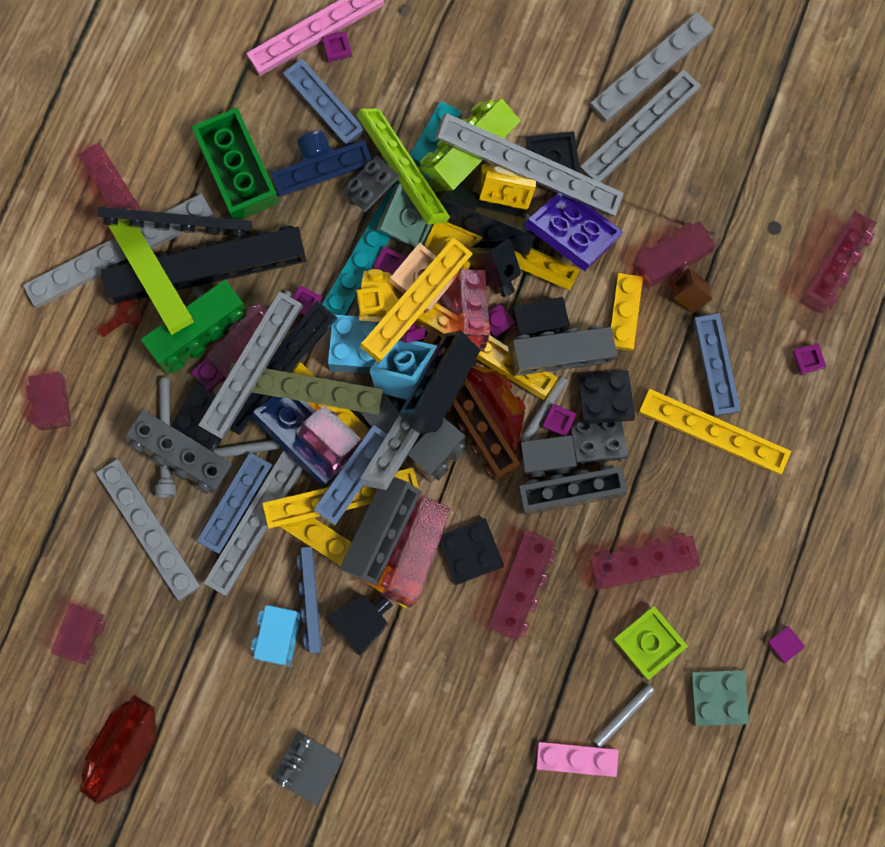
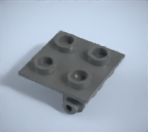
M376 156L366 164L365 168L355 178L349 181L342 191L366 212L401 176Z
M583 419L573 421L571 431L576 463L583 465L595 461L596 464H599V460H603V463H606L607 460H618L621 462L622 459L628 458L622 422L583 425Z
M298 732L271 779L283 788L291 790L317 806L344 758Z

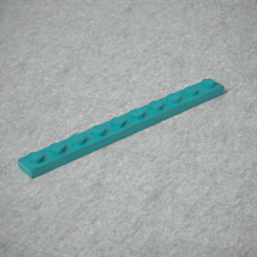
M440 101L410 153L418 168L422 165L420 161L425 155L430 152L434 153L439 148L437 144L440 140L435 139L443 115L448 113L461 119L462 111ZM399 180L390 187L323 302V305L334 315L347 316L357 299V290L361 289L364 271L373 269L383 247H387L391 240V237L376 229L395 184H400Z

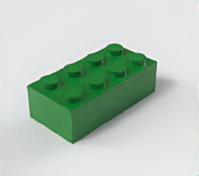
M238 107L191 126L232 219L242 220L279 204L277 193Z
M226 279L186 307L194 323L172 335L165 323H163L141 339L167 375L170 373L175 374L182 370L185 366L184 363L191 358L196 359L206 351L205 348L212 343L217 344L226 337V331L230 328L238 329L247 322L246 319L249 317V314L243 302Z

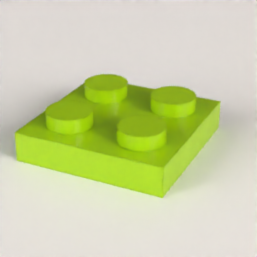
M655 606L651 607L613 639L647 681L688 647Z

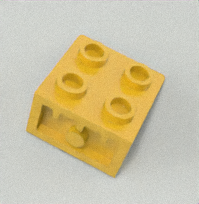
M482 164L479 200L528 210L536 188V181L525 179L497 166Z

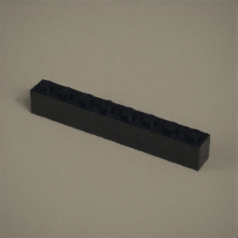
M291 225L281 227L279 231L275 232L260 231L255 236L248 238L238 236L225 243L211 242L206 244V247L198 249L188 247L182 249L179 253L171 254L166 252L157 255V260L176 291L307 262L299 226L294 227ZM115 263L109 265L107 269L101 270L106 298L111 305L149 297L130 263L125 265Z

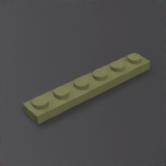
M230 363L229 374L236 363ZM265 368L252 390L253 393L377 415L380 414L384 389L268 368Z

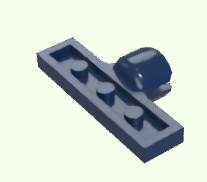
M315 130L300 136L297 140L302 161L274 171L271 175L279 197H283L365 168L366 164L372 159L365 140L332 150L325 133L322 130Z

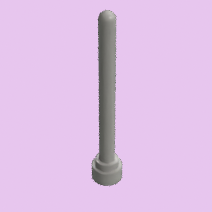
M161 377L159 380L160 420L170 426V381L167 377ZM166 465L160 466V480L155 485V496L159 498L176 496V485L173 484L171 479V468Z

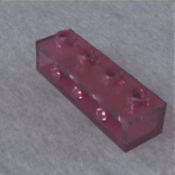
M856 210L853 211L801 298V303L820 314L827 308H833L839 298L836 295L839 287L844 288L849 281L851 275L847 273L851 267L855 268L863 255L860 251L863 246L868 247L875 235L872 233V230L877 222Z
M422 496L416 502L410 515L409 523L405 526L399 538L402 540L399 549L395 548L391 556L390 562L393 563L391 571H387L382 580L381 586L384 587L381 596L409 608L418 602L452 508L425 496Z
M527 530L525 531L490 622L489 631L514 641H518L519 636L525 637L530 624L525 621L528 612L534 613L539 598L534 596L538 587L543 589L548 577L544 570L547 563H553L557 553V549L553 548L555 541Z
M679 533L669 536L670 540L660 542L659 538L645 541V546L635 548L634 544L619 547L620 552L611 554L609 550L595 552L594 557L589 560L596 591L697 569L701 565L693 535L686 537L685 533Z

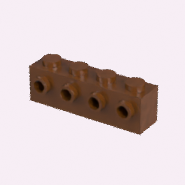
M466 377L465 384L459 389L454 398V404L448 412L450 414L455 413L458 418L456 424L460 432L464 435L468 434L472 441L469 445L476 457L481 455L486 463L482 466L490 479L494 477L499 482L519 470L520 462Z

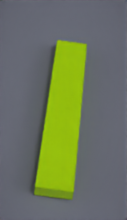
M360 109L357 117L388 165L401 176L398 179L426 224L446 223L450 218L449 214L380 109Z
M118 222V226H109L171 335L194 323L190 313L140 229L128 227L129 223Z

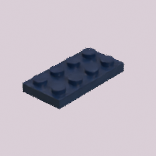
M273 396L253 411L251 415L322 488L337 477L355 451L307 402Z

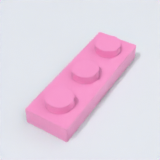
M538 742L536 769L617 777L618 750Z

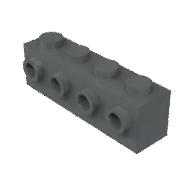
M602 325L591 326L585 331H578L577 328L563 331V334L555 335L554 332H544L539 334V337L530 338L529 335H521L515 337V340L508 346L513 376L607 364L617 357L612 328H603Z
M142 410L126 434V442H128L129 448L137 453L143 451L150 455L152 462L158 466L163 467L166 465L173 469L172 473L182 480H191L196 483L194 486L205 494L209 492L215 494L232 466V463L145 410Z
M614 465L600 467L599 471L590 473L589 470L574 472V476L569 477L555 475L549 477L548 481L538 482L537 479L525 481L518 489L523 516L624 497L627 493L622 467L614 468Z
M395 477L387 490L377 489L339 569L377 586L422 491L409 482Z

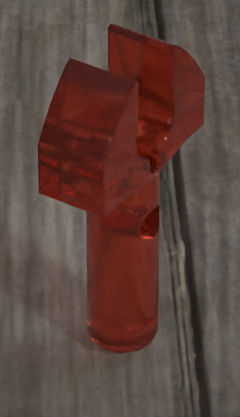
M131 300L122 301L118 304L120 308L119 314L98 329V333L105 337L124 323H131L134 327L140 323L143 311L139 309L133 315H128V311L134 308L137 303Z

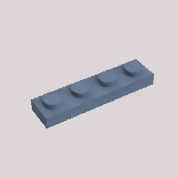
M302 58L283 73L284 78L345 147L365 132L364 127Z
M720 313L695 317L693 321L713 415L718 417L739 413L741 410Z
M375 425L370 428L315 506L314 512L331 524L336 525L363 486L360 478L387 436L385 432Z
M251 452L248 454L198 538V543L221 555L271 471L272 464Z
M312 547L301 548V555H297L298 570H303L304 581H299L300 596H305L306 607H301L302 622H307L308 633L303 634L304 647L309 649L312 655L322 654L314 550Z

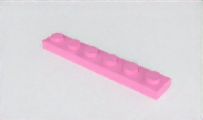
M338 0L247 52V57L259 76H262L323 41L322 37L335 34L384 6V0Z

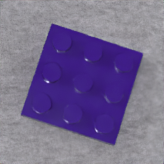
M559 193L532 215L525 224V227L536 236L540 237L552 246L554 250L560 252L583 271H586L623 233L622 230L591 207Z

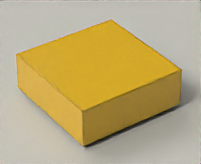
M382 286L357 290L360 317L386 313Z

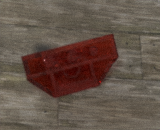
M474 365L466 377L515 454L526 407L519 396L514 397L510 391L512 385L505 375L501 377L497 370Z
M134 695L129 701L124 702L110 713L84 759L82 784L79 790L81 793L95 803L100 804L131 786L157 740L154 706Z

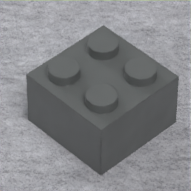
M443 418V424L436 432L425 433L407 455L408 464L414 467L430 483L435 478L439 481L447 473V467L453 459L456 462L465 452V435Z

